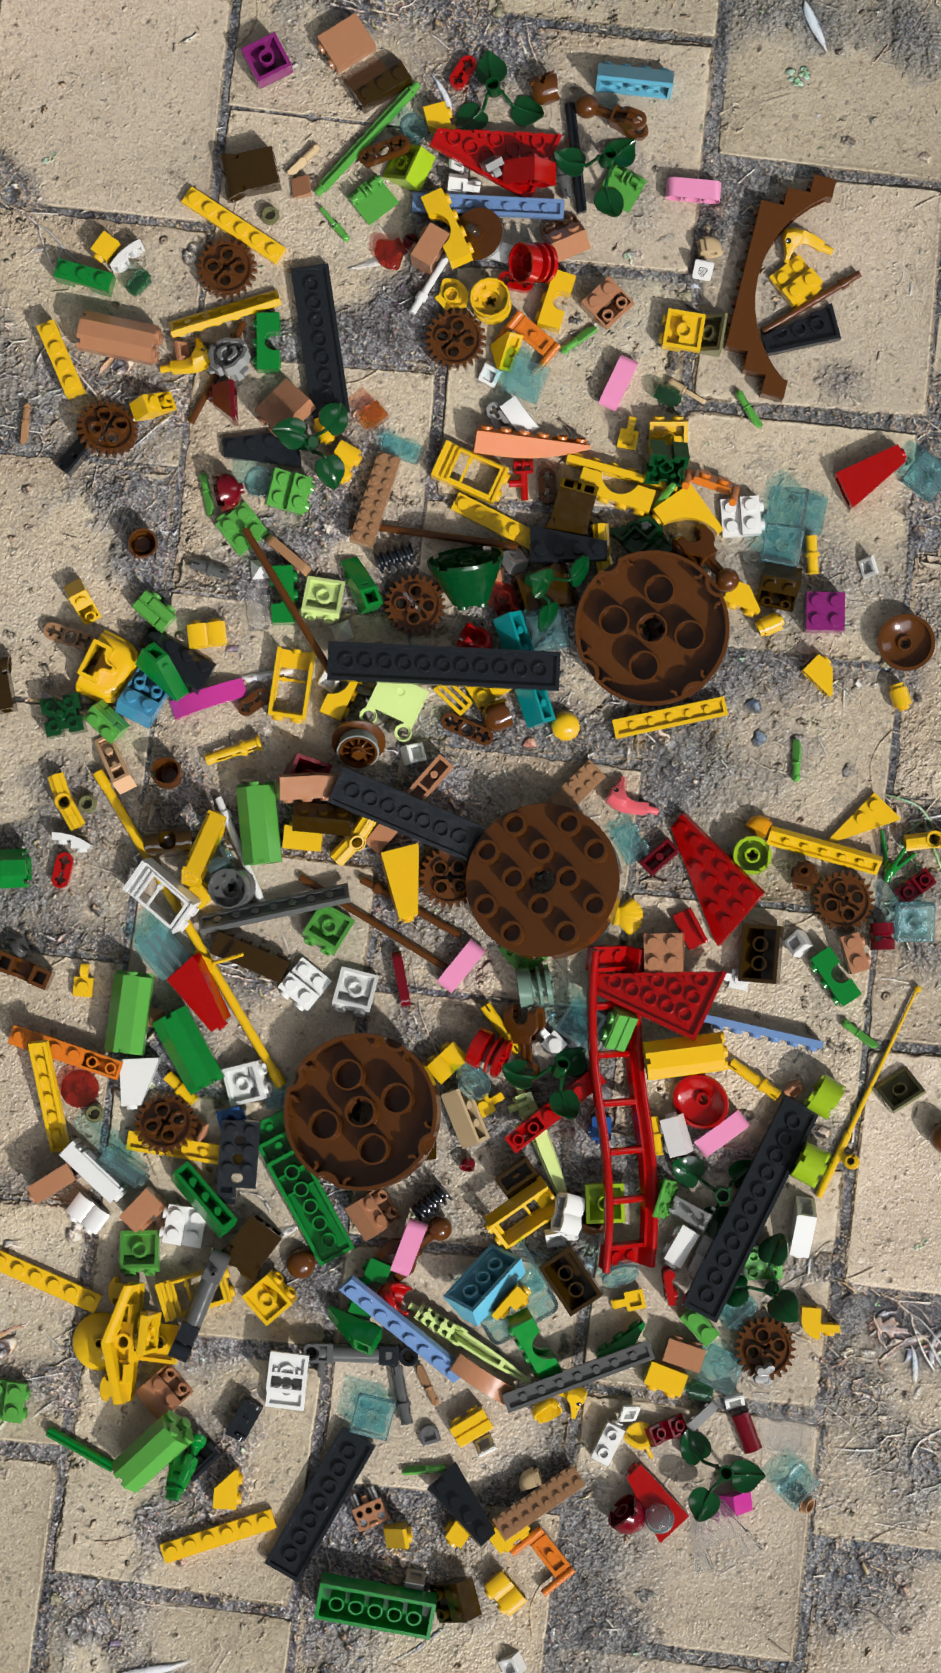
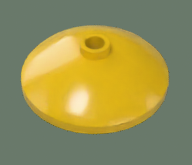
M93 1313L85 1317L74 1331L72 1340L74 1353L77 1359L89 1369L106 1371L102 1347L97 1346L96 1342L97 1340L102 1341L112 1316L111 1313ZM124 1336L120 1339L123 1347L128 1345V1340Z

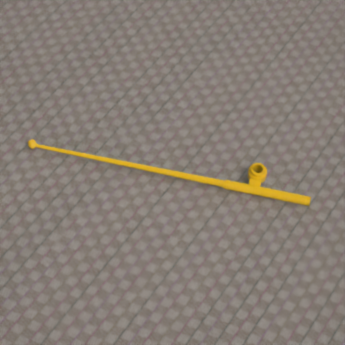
M921 986L913 988L914 993L818 1187L815 1196L821 1199L839 1161L851 1170H855L860 1166L859 1157L854 1154L844 1153L845 1148L916 993L922 991ZM854 1159V1164L850 1165V1160Z

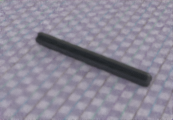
M567 102L565 103L569 147L580 149L575 103ZM582 174L581 176L573 177L576 211L578 214L587 212Z

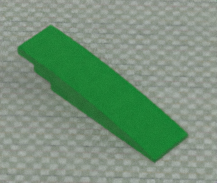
M283 1109L261 1120L259 1151L319 1265L322 1266L354 1249L355 1247L320 1179L310 1173L293 1152L285 1131Z

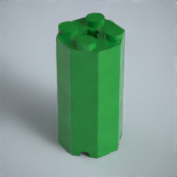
M29 849L0 850V889L31 888L28 880H32L31 857L26 855V853H30Z
M188 1005L152 1023L190 1095L225 1077Z

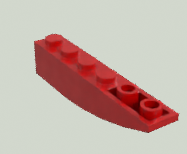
M590 1068L586 1069L581 1076L576 1077L562 1088L563 1091L572 1090L576 1093L580 1103L592 1094ZM600 1073L601 1086H602V1085L605 1084L607 1081L604 1079V1077H603V1076L601 1075V1073ZM547 1100L507 1134L504 1139L512 1150L517 1153L562 1117L551 1110L549 1100Z

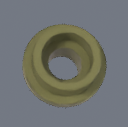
M273 206L263 208L260 214L262 222L266 225L276 224L279 220L278 210ZM271 213L274 216L272 219H268L267 215Z
M84 794L78 800V808L84 813H91L97 807L96 798L90 794ZM90 800V807H85V801Z
M96 1103L89 1105L85 1110L86 1119L92 1123L100 1122L105 1114L103 1107ZM94 1109L98 1111L97 1117L92 1115Z

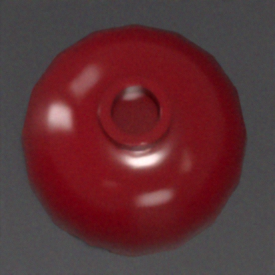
M229 473L213 474L212 480L216 479L217 483L213 485L218 506L222 505L219 509L220 512L234 509L241 501V494H244L242 482L239 483L237 478Z
M631 1494L620 1498L614 1505L617 1508L614 1512L610 1511L609 1525L624 1535H631L640 1531L645 1525L647 1515L643 1504L635 1495L632 1496Z

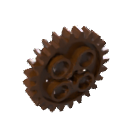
M228 237L227 242L220 238V243L218 244L213 240L214 246L211 247L209 244H206L208 250H201L203 257H197L198 261L201 262L196 264V268L200 269L196 274L197 276H202L198 279L199 283H204L202 286L204 290L209 288V295L215 292L216 298L220 294L224 300H226L227 295H230V298L233 300L234 294H237L240 298V291L247 293L246 286L253 287L250 280L256 281V277L252 275L258 273L257 269L253 268L257 266V261H252L255 259V255L250 254V247L245 249L246 245L244 242L239 246L238 239L232 243L230 237ZM231 252L233 256L230 259H225L223 257L224 254ZM212 264L218 265V269L215 271H210L209 267ZM242 266L245 268V271L237 273L235 272L236 268ZM224 267H230V271L224 270ZM223 279H230L231 281L228 285L224 286L221 284Z
M453 308L452 314L445 310V316L438 313L439 320L432 319L434 326L428 325V329L431 332H425V336L430 339H426L425 344L430 346L426 348V351H432L430 358L436 357L435 364H438L440 361L442 362L441 368L449 365V371H451L453 366L459 371V366H463L466 370L467 363L473 366V359L479 361L477 354H484V351L480 348L486 347V343L481 342L486 340V336L481 335L485 332V328H479L481 321L475 323L476 316L470 318L469 311L463 315L462 309H460L459 313H456ZM460 323L463 325V328L455 330L453 325ZM439 334H446L448 338L445 341H440L437 337ZM452 337L459 338V342H452ZM466 339H472L474 341V344L471 346H466L464 344V341ZM455 349L458 351V354L452 357L448 354V351Z
M99 400L97 406L93 402H91L90 407L85 406L84 411L80 412L76 422L78 423L76 426V430H78L77 437H81L80 443H86L85 449L91 447V454L97 451L98 457L105 454L107 459L110 454L116 458L117 453L121 456L124 455L125 451L129 453L131 447L133 448L137 441L139 431L136 428L138 422L133 421V415L128 416L129 409L123 411V405L116 407L115 401L112 405H109L108 400H106L105 404H102ZM112 418H116V419L112 422L111 428H109V429L107 430V432H106L104 438L102 439V441H99V439H100V438L102 437V435H103V432L108 428V426H109L110 421L112 420Z
M410 574L408 575V580L401 577L402 583L399 584L395 581L396 588L389 587L392 594H386L390 601L384 602V605L389 606V608L385 609V613H391L388 615L387 620L393 619L391 626L398 625V632L403 628L404 635L411 631V635L414 637L415 632L418 631L419 635L422 636L423 630L429 634V627L435 630L434 623H441L438 617H444V613L440 611L446 609V606L441 605V603L446 601L445 598H440L443 591L437 592L436 590L439 588V585L432 586L433 579L426 582L425 575L422 580L419 579L418 574H416L415 579H412ZM417 587L422 592L419 596L415 597L411 594V590ZM404 592H406L410 596L414 603L419 602V609L427 616V618H423L415 607L411 609L412 604L403 595ZM399 600L407 602V606L404 609H399L396 606ZM426 602L433 603L434 608L431 611H426L423 608ZM410 615H418L419 621L411 623L408 620Z
M439 849L438 854L432 851V858L426 856L427 863H421L424 870H419V873L423 874V877L418 878L419 881H423L419 888L426 889L422 894L430 895L427 899L428 901L435 899V906L441 902V908L448 904L449 909H451L453 903L456 907H460V901L466 904V878L452 879L449 883L448 879L433 880L432 877L446 876L448 872L450 876H466L468 862ZM456 862L462 865L460 873H457L453 868ZM437 863H440L443 866V872L441 874L435 871V865ZM457 881L463 884L461 892L456 891L454 887ZM438 882L444 885L442 893L437 892L435 888Z
M843 870L840 871L839 876L836 872H833V878L826 875L827 882L820 880L819 882L822 887H815L819 893L813 894L817 901L812 902V904L818 906L813 911L820 912L817 919H824L822 925L829 923V930L836 926V932L843 928V932L847 933L848 927L851 931H855L854 925L862 928L861 921L867 923L868 921L865 917L872 916L869 909H875L874 906L870 905V902L875 901V899L870 898L874 891L867 890L871 885L863 884L865 878L858 880V873L852 877L851 871H848L846 876ZM838 883L844 887L842 894H838L835 891V886ZM854 892H858L861 895V900L858 903L852 900ZM832 893L840 899L846 897V902L859 907V910H855L849 905L841 906V901L830 897L828 894ZM829 900L835 903L833 911H829L826 908V903ZM846 909L852 912L850 920H846L843 916Z
M165 1093L164 1098H161L160 1094H158L157 1100L150 1097L151 1103L149 1104L144 1101L145 1109L139 1107L138 1109L141 1114L135 1115V1118L139 1120L134 1122V1126L138 1127L135 1129V1134H140L137 1137L138 1141L144 1140L142 1146L146 1147L149 1145L148 1151L151 1152L155 1149L156 1155L159 1154L160 1150L163 1151L164 1156H166L169 1150L174 1155V1149L176 1148L181 1152V1145L188 1147L187 1140L193 1141V1137L190 1134H196L194 1127H197V1122L194 1120L197 1117L196 1114H192L194 1108H188L189 1103H183L182 1097L176 1100L175 1094L171 1098L168 1097L167 1093ZM160 1109L168 1110L164 1115L158 1114ZM177 1118L184 1119V1122L181 1124H176L174 1121ZM169 1120V1125H165L163 1128L162 1123L166 1124ZM153 1124L157 1126L156 1130L150 1131L147 1129L150 1125ZM167 1134L174 1135L171 1140L164 1139V1136Z
M756 1317L755 1323L748 1320L749 1327L741 1326L744 1332L737 1331L740 1339H734L738 1343V1346L733 1347L734 1350H738L734 1357L740 1358L736 1363L737 1365H744L741 1371L749 1370L747 1376L751 1377L754 1373L756 1374L755 1367L757 1365L764 1366V1361L767 1357L771 1358V1364L775 1367L774 1372L769 1374L771 1380H774V1374L782 1377L781 1370L788 1372L785 1367L786 1365L792 1366L789 1359L795 1358L791 1354V1351L796 1350V1348L791 1347L795 1340H789L792 1333H786L788 1327H781V1321L775 1323L774 1318H770L768 1321L767 1317H762V1321H760ZM760 1330H763L765 1337L760 1341L757 1334ZM750 1339H753L760 1345H765L766 1349L779 1355V1358H775L768 1352H763L764 1350L751 1343ZM779 1340L781 1348L776 1351L774 1343ZM750 1347H753L755 1349V1355L753 1357H749L748 1350Z

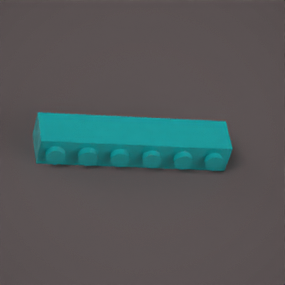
M522 611L509 612L493 619L502 649L534 651ZM515 689L527 729L556 720L547 691Z

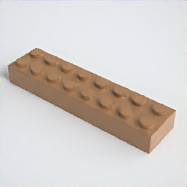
M378 451L349 539L350 543L373 549L399 471L400 457Z
M588 760L545 803L563 805L574 809L606 776Z
M570 1465L491 1521L506 1542L581 1490L586 1484L574 1466Z

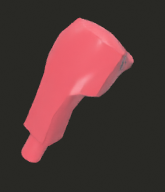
M625 776L619 778L616 785L606 796L605 803L621 813L644 816L647 813L657 815L659 812V808L649 806L647 802H636L628 798L625 791Z

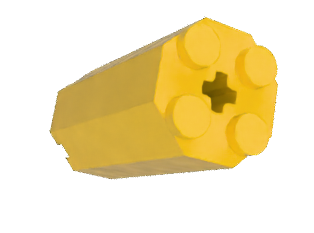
M724 1032L698 1034L695 1041L683 1036L642 1042L647 1080L729 1070L728 1060L725 1058L728 1057L727 1045L723 1044L725 1043Z

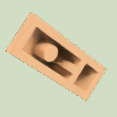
M104 737L94 740L112 784L119 794L136 787V782L116 741L110 744Z

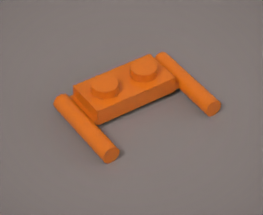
M518 310L494 340L496 341L507 331L510 332L511 330L523 335V339L543 356L531 371L538 376L561 346Z
M692 469L686 471L682 483L683 489H688L692 482L725 495H731L729 505H736L740 487L737 485L732 487L733 482L728 478L711 475L707 470H697L696 473H693Z
M539 1526L525 1539L517 1543L510 1552L515 1556L530 1544L555 1577L552 1582L541 1590L546 1597L576 1573V1571L547 1533Z

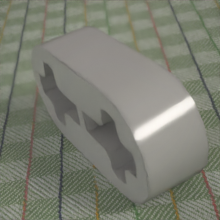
M498 402L490 403L486 408V414L493 428L500 429L499 421H502L503 425H508L512 431L511 422L500 408L502 405ZM492 407L495 409L499 408V418H496L494 413L490 414Z
M713 1399L705 1403L686 1422L687 1427L692 1432L699 1428L719 1408L717 1403Z

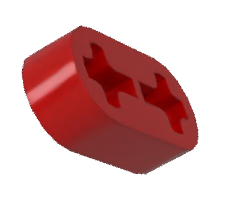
M466 55L460 59L449 78L450 86L453 90L460 91L467 85L476 70L475 58ZM471 62V67L463 71L465 68L464 63ZM462 75V83H457L456 85L454 78L458 79L459 76Z
M509 271L502 272L498 277V280L503 283L504 281L501 279H505V276H508L510 281H515ZM516 281L508 282L506 286L509 291L528 293L533 289L534 282L529 283L530 285H527L526 288H523V284Z
M63 852L56 858L51 881L57 888H65L70 883L74 866V858L71 854ZM65 856H67V859L70 860V863L66 864L65 869L63 870V863L60 862L61 858L64 859ZM63 871V878L66 879L65 883L62 882L61 885H58L59 882L56 881V877H60L61 872Z

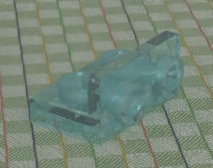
M808 491L805 496L801 497L799 507H802L801 515L798 514L796 526H799L798 532L821 536L828 503L827 497L812 495Z
M631 820L610 831L627 865L648 855L647 850L650 849L646 840H641L638 834L641 832L636 822L632 823Z
M222 845L218 848L223 858L218 856L210 860V864L206 866L212 875L221 869L235 866L233 863L235 857L231 850L224 848Z
M750 1295L748 1301L740 1307H731L726 1304L719 1320L732 1332L742 1326L743 1320L747 1316L750 1317L756 1312V1307L759 1304Z
M799 1462L793 1465L789 1473L776 1483V1487L773 1490L795 1511L799 1504L816 1489L821 1481L804 1464Z

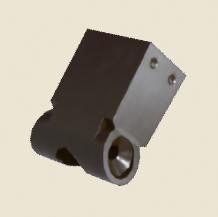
M272 146L238 153L237 155H219L221 171L227 177L225 191L228 203H235L246 196L250 197L282 190Z
M562 477L553 511L544 528L590 537V518L599 487Z
M565 562L545 567L553 570L554 577L568 578ZM528 572L515 575L511 580L518 607L522 611L523 616L538 613L540 608L546 604L542 597L539 599L535 598L532 595L531 587L525 585L524 580ZM552 580L545 594L550 599V603L555 601L558 607L578 605L573 588L568 582Z
M11 654L0 656V714L18 711L11 677Z
M191 827L148 831L143 834V847L146 854L152 855L156 859L189 855L193 846Z
M253 1212L231 1243L221 1251L232 1255L228 1265L236 1267L241 1276L254 1285L262 1265L284 1237V1234Z

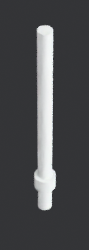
M445 252L422 290L416 294V300L409 309L411 314L415 315L421 304L426 302L429 291L447 264L448 259Z
M222 796L215 799L219 811L226 816V828L242 866L255 879V897L257 902L265 901L251 865H243L242 845L231 820V812L227 810Z

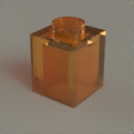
M375 400L359 413V423L365 430L369 429L370 432H373L389 419V415L380 403Z

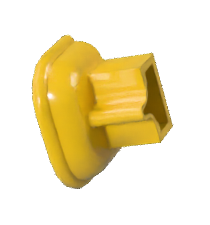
M105 630L98 640H93L77 672L80 676L77 680L75 691L96 702L102 699L106 703L116 702L138 669L135 663L139 654L134 645L126 639ZM98 660L96 666H93L94 661Z

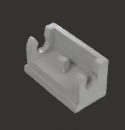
M675 1196L673 1200L675 1203L672 1208H669L671 1215L705 1232L713 1215L685 1199Z

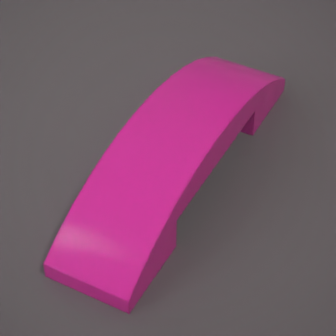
M243 678L201 689L198 695L192 692L177 702L174 700L169 702L175 720L210 707L247 697L248 694Z

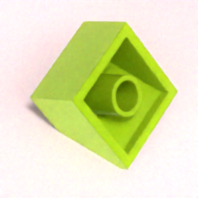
M411 145L408 153L389 160L382 178L408 190L421 191L436 157L420 145Z
M603 1182L584 1183L586 1224L604 1223ZM613 1182V1197L624 1196V1183ZM625 1204L613 1205L614 1223H625Z

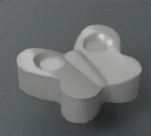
M771 1363L764 1366L757 1365L753 1380L756 1383L761 1382L765 1386H770L771 1379L769 1374L774 1372L775 1367Z

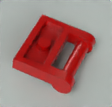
M664 1266L661 1269L665 1302L668 1306L676 1305L675 1300L679 1299L677 1288L675 1285L673 1286L672 1282L675 1279V1273L669 1266Z

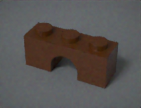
M0 950V972L22 979L40 989H49L56 972Z

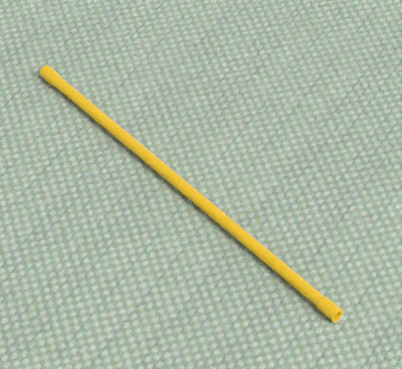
M101 769L93 774L95 780L104 791L143 860L150 857L154 859L152 855L146 854L143 847V839L112 788L111 782L104 770ZM155 878L156 882L158 884H161V882ZM163 885L161 890L177 916L182 909V905L176 895ZM189 919V925L185 931L197 951L213 960ZM215 965L212 971L213 979L260 1059L266 1064L268 1074L276 1088L281 1087L287 1083L274 1064L219 968Z

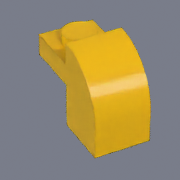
M800 1305L799 1322L802 1329L810 1337L820 1340V1332H823L825 1336H834V1333H840V1325L838 1323L821 1322V1308L819 1306Z

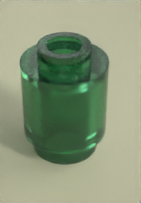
M138 269L126 281L127 284L124 288L133 297L140 296L152 283L150 280L152 276L145 269L142 271Z
M658 384L653 398L657 399L659 403L674 408L675 405L679 406L682 395H680V390L666 384Z
M691 1379L690 1382L686 1383L685 1393L688 1394L687 1397L690 1399L704 1402L707 1400L711 1401L714 1386L710 1385L709 1382Z

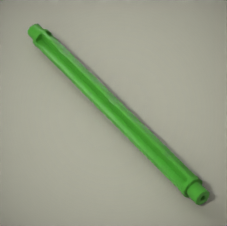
M417 81L407 86L395 102L384 111L365 134L339 160L334 168L317 184L318 186L313 192L318 197L328 191L358 158L360 151L368 147L401 109L417 94L418 89L421 87Z

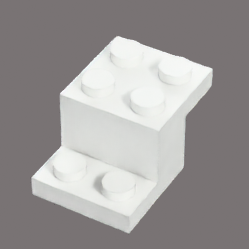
M270 1351L266 1383V1407L304 1411L310 1355Z

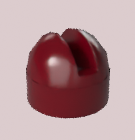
M412 233L405 235L403 238V245L408 250L413 245L407 239L408 237L418 243L417 236Z
M464 1156L460 1161L459 1169L465 1172H473L475 1160L471 1156L469 1159L467 1156Z

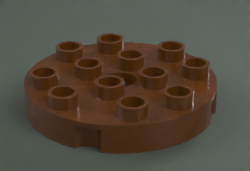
M648 550L635 552L618 558L617 562L610 565L604 571L601 570L588 584L576 612V645L582 662L585 663L594 680L610 694L624 701L640 705L659 706L671 704L686 699L698 692L719 670L729 646V611L718 585L696 563L683 556L666 551ZM653 615H655L661 621L665 633L662 632L658 638L652 639V642L648 641L649 638L643 634L640 626L647 619L653 618Z
M532 804L506 813L491 824L479 838L468 862L466 872L467 898L477 923L498 945L524 958L552 957L555 960L584 950L606 931L620 904L622 893L619 890L622 869L613 844L603 830L589 817L563 805ZM544 871L554 872V885L551 890L547 892L534 891V879L538 873Z
M347 1034L321 1044L310 1052L297 1067L298 1075L293 1086L287 1087L285 1095L284 1126L293 1152L302 1165L314 1176L323 1178L329 1183L334 1184L335 1187L345 1190H378L404 1180L415 1172L428 1157L440 1128V1095L430 1070L408 1047L390 1038L375 1034ZM358 1100L365 1101L373 1107L372 1116L367 1121V1124L357 1122L352 1118V1109Z

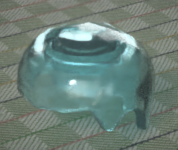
M408 113L401 118L399 126L400 135H405L411 141V144L421 143L427 138L428 126L425 119L420 118L417 113Z
M262 466L252 467L244 478V487L247 493L257 498L266 496L272 473Z
M657 1503L651 1505L646 1510L644 1520L650 1531L655 1534H664L673 1528L675 1516L667 1505Z

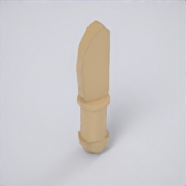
M313 144L287 170L286 174L293 175L299 172L319 152L320 146Z
M672 378L668 379V384L681 392V394L686 393L700 403L705 404L706 400L689 391L687 386Z

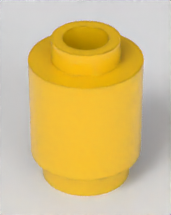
M319 418L314 420V429L317 434L325 427L320 424ZM327 431L320 435L318 439L320 443L329 445L336 441L335 438L337 436H333Z
M774 612L758 619L755 627L760 637L764 635L767 637L782 630V625L785 623L781 614L777 615Z
M904 682L889 686L890 691L888 693L893 708L898 709L899 712L909 709L912 700Z

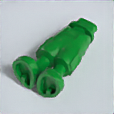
M193 1433L194 1441L168 1465L169 1470L165 1486L166 1500L179 1502L181 1494H184L185 1490L183 1489H186L190 1483L191 1475L195 1472L198 1463L196 1456L206 1444L207 1438L205 1436Z

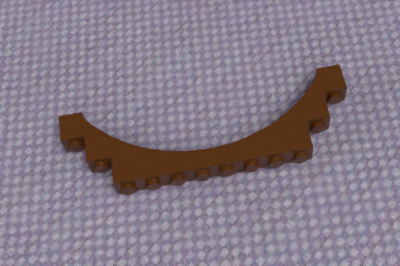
M814 174L813 179L808 180L806 191L788 187L786 193L782 192L779 204L761 200L760 205L755 206L753 217H756L755 224L751 223L749 235H752L751 241H747L744 253L748 254L746 260H742L740 271L743 274L742 278H738L735 289L738 290L737 297L733 296L731 307L734 308L733 315L729 314L726 325L730 327L728 333L725 332L723 344H725V351L746 355V357L742 356L740 367L743 368L742 374L764 379L759 381L757 391H760V398L782 402L788 380L780 376L770 361L757 326L755 295L762 263L776 239L793 221L810 209L824 202H831L836 179Z

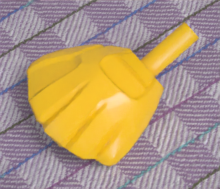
M643 1421L632 1423L625 1430L623 1435L624 1441L635 1449H645L649 1458H653L654 1456L644 1430L650 1425Z

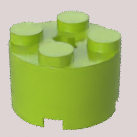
M748 836L739 840L734 845L731 859L748 875H756L763 872L770 865L772 851L762 838ZM751 851L756 855V858H753L752 861H750V857H747V854Z
M822 1074L813 1086L815 1091L813 1090L807 1096L803 1104L806 1105V1108L827 1120L831 1115L829 1112L836 1108L846 1087L828 1075Z
M805 1142L790 1176L815 1188L819 1181V1174L823 1175L828 1165L826 1163L831 1153L812 1143Z

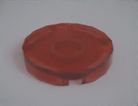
M87 1070L72 1071L62 1081V1097L72 1107H88L99 1096V1081Z

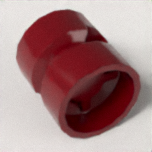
M894 922L869 923V934L872 935L870 950L895 949V939L892 937V934H894Z

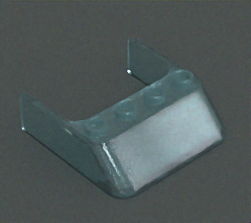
M522 1239L519 1243L535 1269L534 1276L524 1283L532 1292L528 1297L529 1302L525 1307H528L537 1324L557 1311L558 1301ZM510 1306V1312L504 1319L500 1317L498 1320L493 1318L490 1312L480 1323L492 1343L500 1345L513 1338L507 1329V1326H509L507 1317L520 1311V1308L515 1311Z

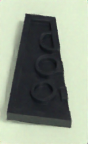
M832 303L819 311L816 310L810 313L809 316L803 319L800 318L786 327L783 326L762 336V342L768 356L841 340Z
M271 432L222 438L225 459L302 468L300 449L290 450L286 448L277 436L275 437Z
M530 525L531 563L574 562L578 557L585 556L586 554L589 556L590 562L607 561L606 540Z
M150 627L141 639L140 645L145 648L155 642L169 655L184 684L192 687V691L198 695L217 664Z
M455 1461L427 1490L481 1548L495 1534V1531Z

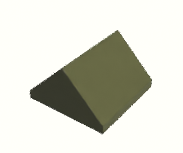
M728 313L706 314L700 353L697 354L720 356Z
M907 1067L899 1070L874 1087L891 1113H896L927 1093Z

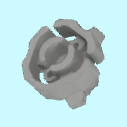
M227 337L216 342L219 348L218 351L215 346H212L208 353L210 359L209 373H216L219 376H223L226 373L234 381H241L250 371L247 366L251 358L248 346L240 338Z

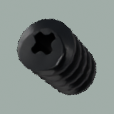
M410 540L408 541V547L402 542L400 549L396 545H393V551L386 547V553L379 549L378 556L373 551L377 567L382 574L384 573V567L390 572L392 565L399 569V563L406 567V561L413 565L415 559Z
M434 1183L435 1190L428 1188L429 1195L422 1193L423 1200L416 1198L417 1205L410 1203L411 1210L421 1222H423L422 1218L430 1219L428 1213L436 1214L434 1208L441 1210L440 1203L445 1206L448 1205L446 1198L451 1201L453 1200L442 1185Z

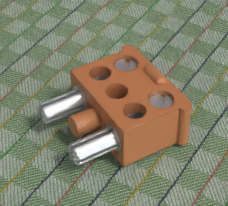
M374 1486L367 1488L372 1499L371 1501H369L367 1494L360 1497L363 1502L362 1505H360L355 1493L353 1496L352 1494L349 1496L354 1506L352 1512L358 1524L359 1532L383 1523L391 1517L382 1497H378ZM379 1503L381 1508H376L375 1504ZM367 1507H370L372 1512H367ZM358 1511H361L363 1516H359Z

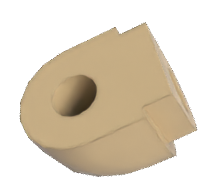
M703 236L698 239V258H716L723 254V248L718 239L712 236Z
M528 1468L522 1472L519 1478L520 1492L544 1484L539 1468Z

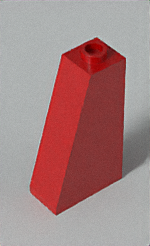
M897 444L835 473L833 477L849 510L855 508L906 462L905 458L907 456L903 448H900Z
M198 952L175 971L167 981L211 1032L216 1029L220 1031L228 1024L226 1020L231 1017V1014L202 954Z
M640 1461L637 1464L634 1462L627 1468L626 1478L635 1496L645 1507L646 1517L658 1541L662 1543L689 1517L688 1512Z

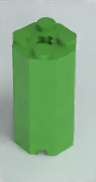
M275 781L263 782V785L260 782H249V786L248 784L236 785L243 865L250 866L283 862Z
M116 969L106 1031L105 1051L134 1055L145 1054L155 980L154 974Z
M168 1410L111 1463L113 1475L116 1479L119 1477L122 1479L121 1485L125 1489L134 1493L143 1489L194 1441L189 1419L186 1417L182 1418L180 1415Z

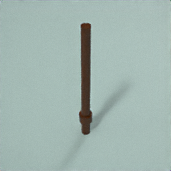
M857 270L847 277L840 278L836 284L760 328L763 335L769 333L840 289L848 288L852 282L862 277L861 273Z
M240 321L235 332L231 333L229 338L242 339L241 335L247 324ZM214 373L211 375L187 420L189 423L194 425L209 397V391H212V385L216 384L219 378L218 374Z
M364 876L361 878L359 883L372 889L373 893L381 894L392 901L390 892L384 888V885L379 882L375 883ZM418 907L417 916L460 939L463 932Z

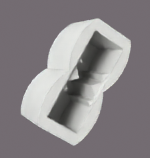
M82 1191L78 1193L65 1210L68 1213L67 1217L75 1223L77 1221L83 1225L82 1229L90 1235L92 1233L98 1234L112 1216L111 1213Z
M559 1192L555 1200V1212L551 1220V1231L568 1236H578L582 1228L581 1217L585 1211V1198Z

